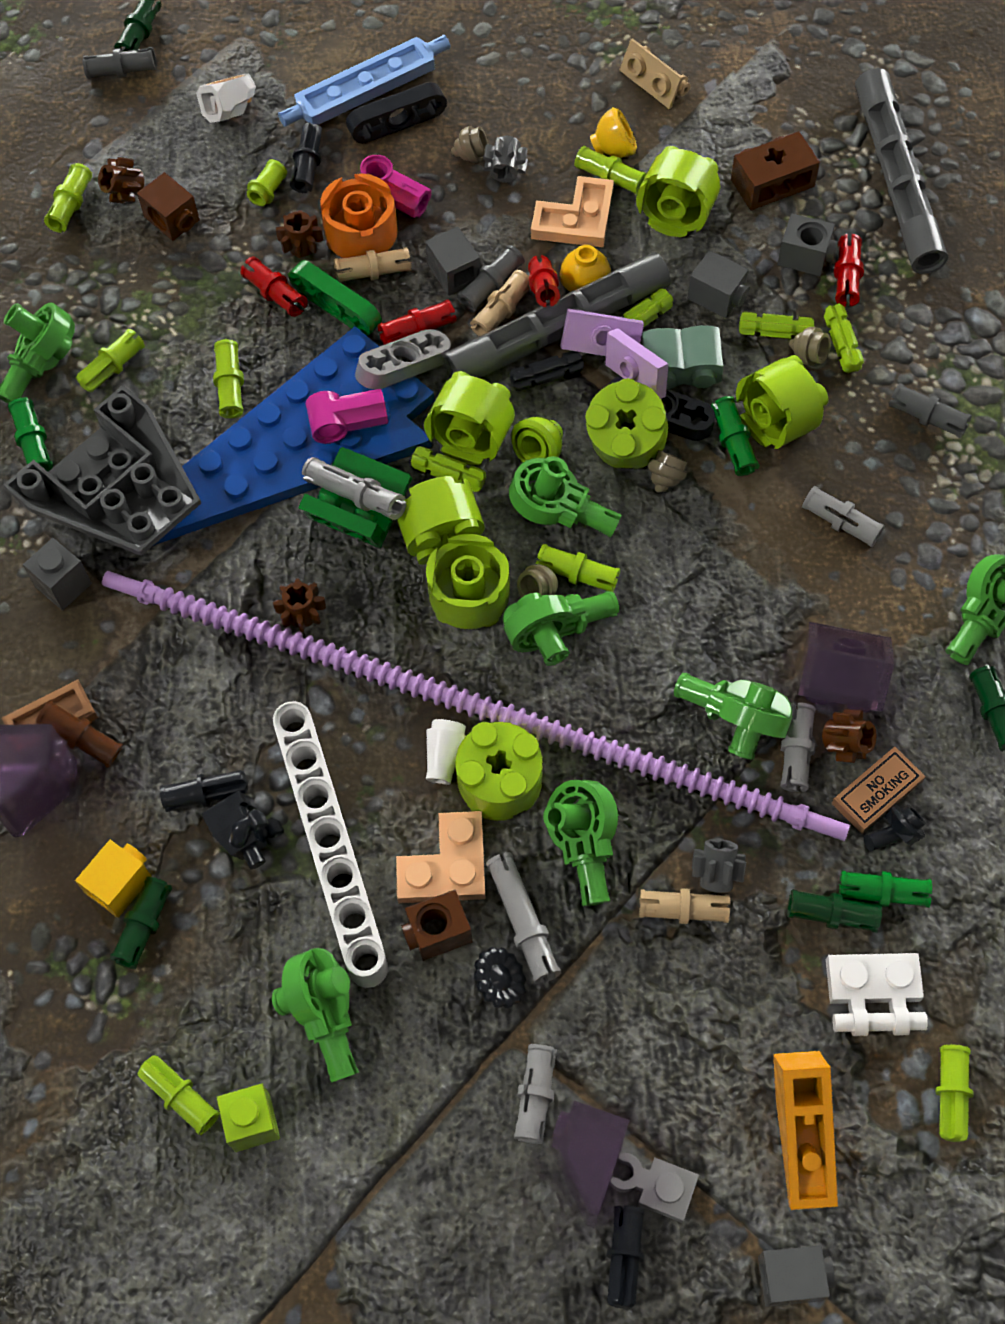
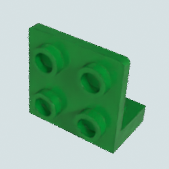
M344 447L339 449L332 466L352 473L357 477L375 479L380 482L383 488L405 496L412 481V477L408 473ZM321 488L317 498L304 494L298 507L310 520L381 549L393 522L392 519L373 510L364 511L356 507L352 500L341 497L324 488Z

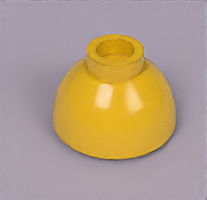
M613 107L608 110L598 122L596 133L590 136L595 151L601 154L606 153L610 156L615 155L619 158L634 155L637 150V144L625 116L617 108Z
M587 244L581 245L571 251L563 260L560 268V280L563 286L571 292L611 273V267L605 255L595 247Z

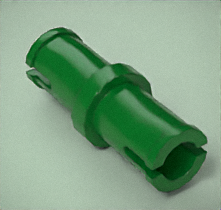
M721 397L711 404L721 431L719 435L720 443L728 450L735 474L737 476L749 475L760 466L749 441L751 432L749 427L744 425L741 420L734 397Z
M27 397L11 401L8 409L16 428L14 438L17 446L23 450L27 465L32 460H35L47 472L53 468V464L45 445L47 435L44 427L38 423L33 401Z
M841 870L839 894H842L843 899L878 901L884 907H889L890 903L930 908L931 897H929V894H932V879L892 877L891 872L882 871L881 875H872Z

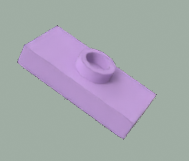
M567 309L560 346L561 349L606 356L608 332L618 328L640 343L644 323L641 320Z
M617 328L608 332L605 365L624 379H633L650 387L657 393L660 399L666 397L668 363Z

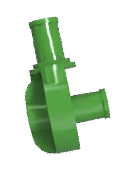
M53 302L42 306L34 315L24 309L19 303H15L4 318V324L21 333L16 344L15 353L7 356L11 367L0 385V399L7 404L17 398H21L31 379L41 378L45 370L54 368L59 360L66 356L72 346L71 339L75 332V324L70 314Z
M558 457L533 458L523 462L517 468L509 486V498L513 507L519 514L534 523L542 525L560 523L571 529L573 523L577 525L580 522L611 538L622 514L590 500L591 496L588 495L589 488L577 483V479L568 469L565 461Z
M994 554L987 556L971 572L967 584V600L960 609L964 624L945 650L952 659L961 664L969 665L987 636L998 638L1005 628V605L1002 606L1005 603V555Z
M606 591L605 593L581 599L578 594H569L566 597L562 595L541 596L540 593L534 592L525 595L518 602L506 608L503 615L504 631L515 651L531 652L540 650L544 663L547 666H552L564 661L568 654H570L562 637L574 633L582 634L586 630L588 623L617 616V613H619V603L612 591Z
M682 673L675 684V697L704 707L707 717L713 721L721 717L737 725L731 745L728 747V751L734 755L752 760L755 758L761 734L776 738H785L793 718L792 706L788 698L774 688L748 680H738L733 683L723 680L713 685L688 673Z
M592 780L566 781L552 793L543 814L544 823L554 844L563 850L565 865H572V867L577 868L582 906L610 902L603 863L607 862V858L613 856L611 840L615 835L618 824L616 802L610 791L599 782Z
M314 948L295 955L286 962L282 973V987L276 988L273 991L272 1003L278 1014L281 1016L292 1014L304 1026L308 1041L314 1040V1043H319L327 1065L330 1081L334 1082L359 1073L346 1036V1032H349L348 1027L352 1026L348 1014L350 980L347 972L328 950Z

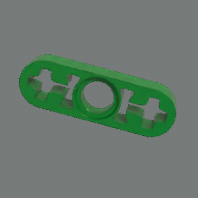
M301 260L288 273L290 283L300 294H303L308 300L351 329L356 326L366 336H369L378 327V324L382 323L379 311L369 301L309 261Z

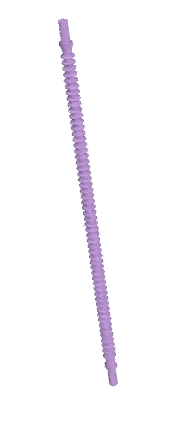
M106 571L103 576V586L137 597L139 603L145 605L149 603L157 604L162 611L170 608V612L173 615L181 612V616L184 619L192 616L194 622L202 619L205 626L213 623V627L216 630L224 627L226 633H231L234 630L237 637L245 634L248 641L256 638L259 645L266 641L269 648H274L277 645L280 652L289 649L291 656L300 653V657L303 660L311 657L313 663L321 660L324 667L332 664L335 671L344 668L346 675L355 672V676L358 679L364 675L369 683L374 679L378 680L379 686L388 683L390 690L399 687L402 694L411 691L413 698L422 695L424 702L431 698L436 706L443 702L448 710L455 706L457 713H462L463 710H466L469 717L478 714L480 721L489 718L491 723L507 722L525 729L528 733L535 734L538 741L542 740V738H547L549 745H552L555 741L559 743L561 749L565 748L566 745L570 746L572 753H575L577 749L582 750L584 757H587L590 753L594 755L595 761H598L600 757L605 758L607 765H610L613 761L618 763L617 767L619 769L623 768L624 765L628 766L630 773H633L635 769L640 770L642 777H645L648 773L653 775L652 779L654 781H657L658 778L665 779V785L675 782L677 789L686 786L689 793H692L694 790L700 791V797L710 794L712 801L721 798L726 806L733 802L736 804L735 808L737 810L745 806L748 808L747 812L749 814L756 810L760 812L759 816L761 818H764L766 814L772 816V822L781 819L791 824L794 829L801 831L804 827L845 841L849 824L808 811L809 806L803 804L790 805L785 803L782 796L774 800L771 798L772 794L770 792L763 796L759 794L760 790L758 788H755L753 792L747 790V784L737 787L735 786V780L725 783L723 776L713 779L711 772L702 775L699 768H695L694 771L688 770V764L678 767L676 760L667 763L664 761V756L655 759L652 752H648L647 755L641 754V748H636L635 751L629 749V744L620 747L617 740L608 743L606 742V736L597 739L594 732L585 735L582 728L573 731L571 724L562 727L559 720L550 723L548 722V716L539 719L536 712L527 715L525 708L515 711L513 704L504 707L501 700L497 701L496 704L492 703L490 696L483 700L478 692L473 696L469 695L468 689L459 692L457 685L448 688L445 681L436 684L434 677L425 680L423 673L413 676L411 669L404 673L399 665L392 669L390 662H385L381 665L378 658L369 661L367 654L358 657L356 650L351 651L349 654L344 646L337 650L334 643L326 646L323 639L314 642L312 635L303 638V634L300 631L293 635L290 628L282 631L279 624L270 627L268 620L262 623L259 622L258 617H253L250 620L247 613H242L238 616L236 609L227 612V608L224 605L217 609L215 602H210L206 605V601L203 598L195 601V597L192 594L185 598L183 591H178L174 594V590L171 587L163 590L155 586L152 581L145 579L143 582L111 571Z

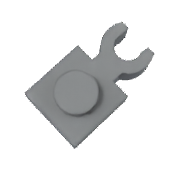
M620 1153L618 1162L628 1165L632 1169L633 1176L627 1181L612 1177L610 1186L616 1191L623 1193L631 1192L634 1189L642 1192L638 1206L683 1223L699 1175L655 1157L650 1170L642 1167L640 1161L634 1155Z

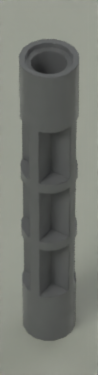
M880 68L868 70L857 78L855 89L875 145L877 159L881 164L887 183L888 194L893 202L899 221L903 242L912 270L919 274L932 273L942 268L947 263L949 256L925 191L926 186L912 151L911 140L906 133L889 73L885 69Z
M656 252L645 255L560 297L558 303L552 307L548 303L547 307H539L444 353L443 362L450 378L453 373L462 371L472 377L481 379L561 339L567 309L610 315L652 295L659 289L668 287L671 278L667 265Z

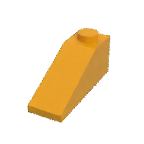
M820 1051L773 1054L776 1105L790 1210L838 1207L831 1067Z

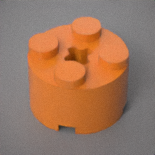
M360 173L354 174L355 179L345 181L341 177L331 182L321 196V216L326 244L330 250L342 258L366 255L368 250H374L375 253L386 252L396 241L398 226L395 201L387 183L376 176Z

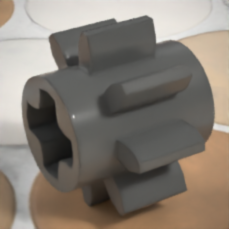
M512 136L497 137L494 146L490 144L485 146L484 170L490 171L491 176L499 182H511L516 179L517 173H526L528 148L521 147L519 140Z
M709 839L705 841L704 850L694 849L692 876L701 877L700 886L706 890L729 892L733 889L734 881L744 882L746 855L737 854L738 845L734 842L723 839Z

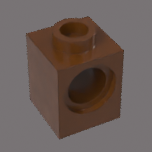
M165 172L137 192L144 217L172 241L182 233L189 231L200 220L194 196Z
M456 890L405 908L408 923L401 925L409 950L418 948L422 961L472 943L471 928ZM433 919L442 920L447 924L445 930L437 935L427 934L423 927L428 921Z

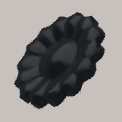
M491 947L487 951L481 952L479 959L474 964L476 968L474 979L478 982L477 989L480 993H483L485 1001L492 1002L496 1008L503 1006L506 1009L512 1007L513 1004H518L521 1001V995L526 992L524 984L527 978L523 973V965L517 961L515 954L508 953L504 947L499 949Z

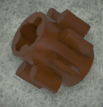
M118 157L117 159L109 158L108 165H104L100 169L98 175L99 187L102 192L110 193L109 202L123 204L125 202H135L137 192L144 188V175L141 169L133 168L134 159Z
M302 210L292 212L287 216L284 215V226L276 227L277 238L281 242L283 253L285 254L290 251L291 254L298 258L308 256L311 253L315 254L317 252L315 242H322L324 240L322 228L318 226L317 216L313 215L310 217L307 213L302 212Z
M296 578L295 582L287 587H279L282 600L274 601L273 605L275 612L282 614L280 618L283 627L286 628L292 624L298 627L300 632H304L305 627L313 623L318 625L321 623L317 611L326 609L324 597L318 596L319 590L315 582L308 586L301 582L299 578Z
M844 709L843 713L834 712L832 714L833 719H829L825 723L822 732L823 743L827 751L836 752V761L855 763L856 759H866V754L873 750L877 739L873 723L869 720H863L862 710Z

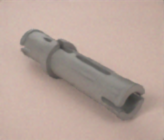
M316 457L308 459L302 468V475L305 476L303 479L306 482L318 485L325 490L352 500L356 507L364 511L373 510L392 520L400 518L405 511L406 501H403L406 499L405 496L383 488L380 482L375 479L357 477Z
M503 853V861H501V857L498 854L489 859L486 866L490 870L516 936L513 941L516 948L523 951L533 975L534 983L543 984V977L545 976L547 982L561 974L560 967H558L547 941L549 932L545 925H540L515 865L512 853Z

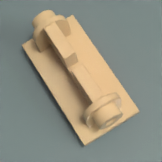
M630 39L619 70L670 109L676 95L684 96L690 90L691 84L688 83V77L678 74L653 55L649 47L642 46L634 39Z

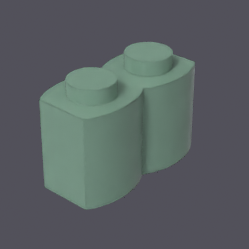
M701 325L682 330L656 328L642 332V346L668 363L666 389L670 390L682 384L692 385L697 388H707L722 382L723 358L719 327Z

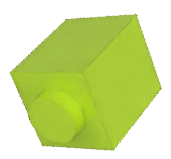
M263 1083L217 1096L226 1142L235 1153L280 1139L271 1096Z

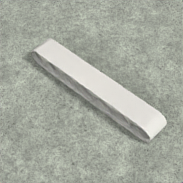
M286 702L276 709L273 716V725L343 959L354 983L364 988L375 987L386 978L388 963L311 713L300 702ZM294 722L304 724L296 732L285 731L287 726ZM304 759L316 761L309 769L300 770L296 768L299 762ZM321 796L328 799L325 805L320 808H310L307 806L310 800L315 797ZM327 835L340 837L339 842L333 847L324 848L319 845L322 838ZM348 874L352 877V880L347 886L336 888L330 885L335 876ZM351 914H361L365 917L362 925L355 929L345 928L343 922ZM370 954L378 958L377 964L370 970L362 971L355 967L356 961L363 955Z

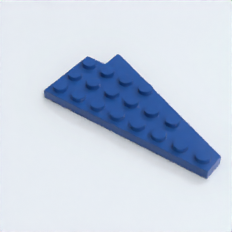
M356 326L353 327L182 466L199 496L201 504L155 545L319 488L320 486L306 482L303 479L305 476L302 475V468L305 462L312 457L332 465L339 449L344 447L383 464H388L413 455L415 449L419 446L429 449L432 447V442L426 436V433L412 420L435 401L434 392L415 376L385 387L381 391L385 401L388 424L348 431L347 435L338 442L329 444L316 442L312 437L306 409V400L309 396L320 391H333L339 394V396L375 390L362 386L356 380L355 372L360 355L380 346Z

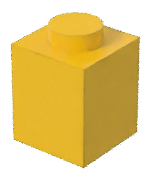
M109 840L75 881L87 896L119 918L143 889L145 879L152 876L144 865L147 858L140 851L128 843L121 848L115 842Z

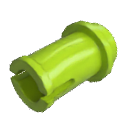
M269 160L259 176L247 184L248 199L257 206L270 204L274 199L273 193L288 173L285 166L277 160Z

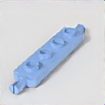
M442 35L428 43L418 37L404 42L294 94L296 105L278 112L279 119L284 127L302 118L313 125H319L435 70L434 56L450 49L449 40L445 35Z

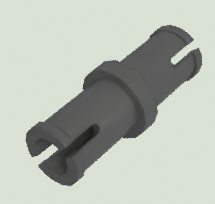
M153 47L123 51L122 48L113 49V53L93 56L86 55L82 59L87 79L115 74L120 78L127 77V73L157 70V60Z
M508 245L490 265H483L478 270V276L463 291L458 293L457 298L461 305L468 311L475 312L493 291L499 290L504 285V281L524 264L525 259L521 252L514 246Z
M901 383L892 394L891 398L894 400L891 399L889 402V407L896 408L920 419V424L926 427L929 424L956 435L958 438L963 436L969 425L967 422H970L972 417L970 414L963 413L941 403L940 397L935 395L927 397L905 387Z

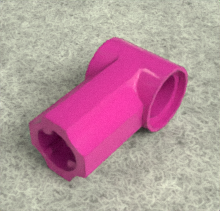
M371 155L362 161L360 173L376 176L386 182L391 189L396 209L413 218L421 217L431 198L430 188L393 170L391 161L385 156Z
M381 389L339 396V394L333 391H320L309 396L306 400L312 437L318 443L329 444L338 442L347 435L348 431L388 424L385 401Z

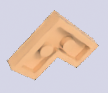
M578 176L573 205L536 201L531 226V239L577 245L587 244L604 248L614 180Z
M482 811L439 813L440 854L396 856L398 904L420 903L452 890H456L460 901L486 899Z

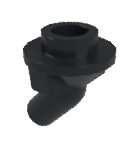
M894 804L885 815L890 826L865 835L864 843L869 851L880 849L901 839L911 846L925 837L921 828L926 823L910 805L902 808L898 804Z

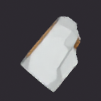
M249 74L229 77L200 86L196 94L202 115L210 123L242 115L247 103L251 102V98L255 94L256 86Z

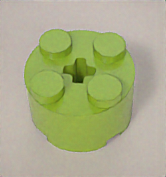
M675 146L664 148L662 153L652 162L637 192L636 205L639 213L641 214L643 210L649 218L648 224L656 231L668 236L684 237L687 236L688 232L694 230L698 232L706 223L720 192L717 163L709 157H702L697 153L679 149Z
M791 355L742 378L737 384L736 402L743 401L745 412L740 417L743 424L749 427L751 436L764 447L772 444L775 446L774 449H779L820 426L823 419V406L828 404V394L821 384L815 382L811 374L804 367L802 360L796 355Z
M462 371L453 373L452 377L443 385L425 419L424 430L426 436L431 442L435 437L443 445L440 450L443 454L469 465H480L483 459L490 458V461L493 460L515 417L513 405L509 400L511 397L510 391L500 383L491 384Z
M626 378L604 387L592 399L585 415L586 427L595 452L606 464L619 469H639L647 466L650 459L656 457L658 450H664L668 436L666 412L660 397L650 387L633 379ZM624 422H634L635 427L630 430L626 426L621 428V424Z
M442 476L426 480L409 489L411 496L404 500L406 501L405 511L397 519L408 553L411 556L417 557L418 563L421 565H427L430 554L436 547L438 550L441 546L448 543L449 538L459 534L482 535L485 530V524L470 482L463 477L462 483H455L453 476Z
M477 534L455 535L448 539V543L441 546L438 550L436 547L430 554L426 566L429 601L437 619L442 623L460 629H477L495 625L506 609L510 597L509 563L505 554H502L494 546L493 541Z
M481 722L475 725L472 731L462 740L455 760L457 784L462 798L472 811H482V818L505 821L524 810L527 811L535 804L542 788V754L538 740L534 735L512 723ZM498 769H502L500 771V774L493 773L496 772Z

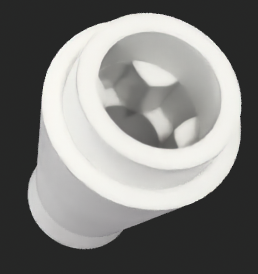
M435 719L432 721L431 728L426 730L427 781L444 785L451 784L452 775L456 768L457 750L462 740L466 737L464 735L465 725L445 719Z

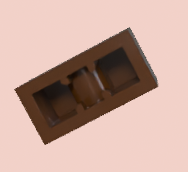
M800 131L787 136L777 137L773 141L755 148H747L734 155L731 181L751 211L815 187L820 161Z

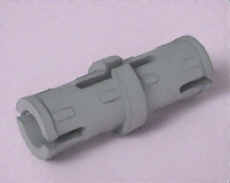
M817 486L810 490L802 505V508L805 510L807 509L832 524L831 528L835 531L840 532L842 529L867 543L870 547L874 546L885 527L884 524H880L854 509L855 504L846 501L843 503L823 492ZM830 507L839 512L840 514L857 522L858 526L846 520L845 518L837 515L836 513L830 511L828 508Z
M791 703L793 718L786 738L781 742V751H784V765L780 787L787 791L799 792L798 787L800 786V790L805 792L809 789L810 757L815 754L816 744L812 741L816 708L811 704L798 703L797 710L796 704Z
M541 1044L528 1045L523 1084L518 1086L517 1096L521 1099L514 1139H518V1141L543 1144L548 1105L554 1099V1091L551 1089L553 1069L557 1056V1049H554V1047Z

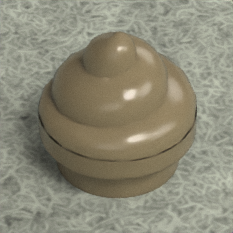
M472 126L463 128L459 132V138L454 141L451 153L468 162H481L484 157L485 146L489 144L484 130L481 127L473 128Z
M808 327L803 332L798 333L794 339H791L789 346L794 351V354L802 360L804 365L814 366L816 363L822 364L826 361L830 352L831 339L829 334L823 333L821 328Z
M658 450L656 457L651 458L648 463L655 491L657 493L665 492L669 487L677 486L680 481L685 480L687 472L684 470L688 462Z
M535 564L528 566L520 574L517 580V589L521 598L534 592L540 593L541 596L555 595L558 589V579L555 573L547 566Z

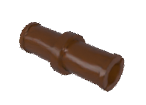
M51 700L46 703L36 718L35 724L41 725L67 741L66 746L73 751L77 748L103 763L107 768L114 763L123 748V744L114 741L93 728L92 721L87 718L78 719L54 704Z

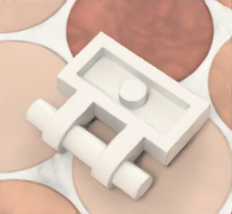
M918 953L828 955L826 958L830 1004L848 1003L849 1009L847 1014H833L834 1032H851L852 1036H868L869 1031H892L895 1036L909 1035L910 1031L927 1030L926 1012H909L906 1006V1002H920L924 998ZM865 1003H889L890 1013H867Z

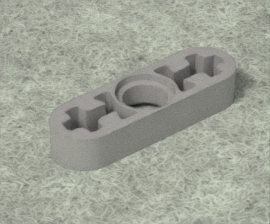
M427 329L362 353L358 360L355 378L366 388L383 389L443 365V354L449 351L451 342L445 334L437 330ZM395 356L406 357L412 362L401 361L395 358Z

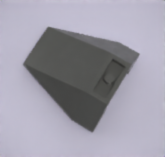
M122 385L93 409L100 423V429L50 471L47 472L35 460H32L3 486L30 512L142 556L201 504V501L149 406Z

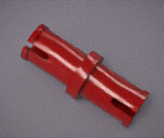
M845 234L838 240V261L834 265V276L837 279L835 300L837 304L840 303L846 307L847 294H850L851 307L860 301V279L864 274V264L861 261L862 239L859 235L852 234L851 246H848V234Z
M541 255L542 262H538L537 256H534L528 263L530 289L535 294L536 301L540 306L547 307L546 300H549L550 307H552L560 299L557 272L552 268L548 257Z
M253 256L245 261L254 271L251 272L242 265L241 276L260 289V294L267 301L276 302L291 317L299 316L303 312L293 302H297L306 308L307 298L291 287L283 274L273 272L257 257Z
M446 299L441 303L418 310V308L410 309L407 315L385 323H379L378 331H383V333L379 334L381 341L385 345L423 330H434L450 323H456V315L451 316V313H455L454 307L450 300Z

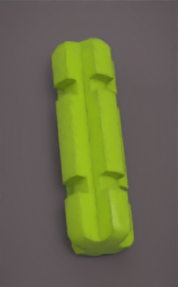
M659 289L650 295L651 300L649 298L644 299L623 315L625 318L643 321L645 327L658 318L657 313L662 315L673 307L674 299L666 289Z
M840 303L829 305L825 309L824 319L827 327L831 328L829 333L836 353L839 357H842L839 360L842 370L846 373L858 372L862 369L864 359L861 351L856 348L859 345L851 323L846 319L848 317L846 309Z
M752 312L741 313L739 321V333L742 335L754 336L755 332H760V336L791 339V335H797L808 327H814V319L811 317H798V320H793V316L764 313L762 317H757V313Z
M422 446L415 449L411 458V466L414 469L425 473L430 470V475L435 477L453 476L455 483H462L463 477L470 482L472 491L479 492L482 489L486 480V472L483 469L475 466L466 468L467 463L440 453L432 455V450Z

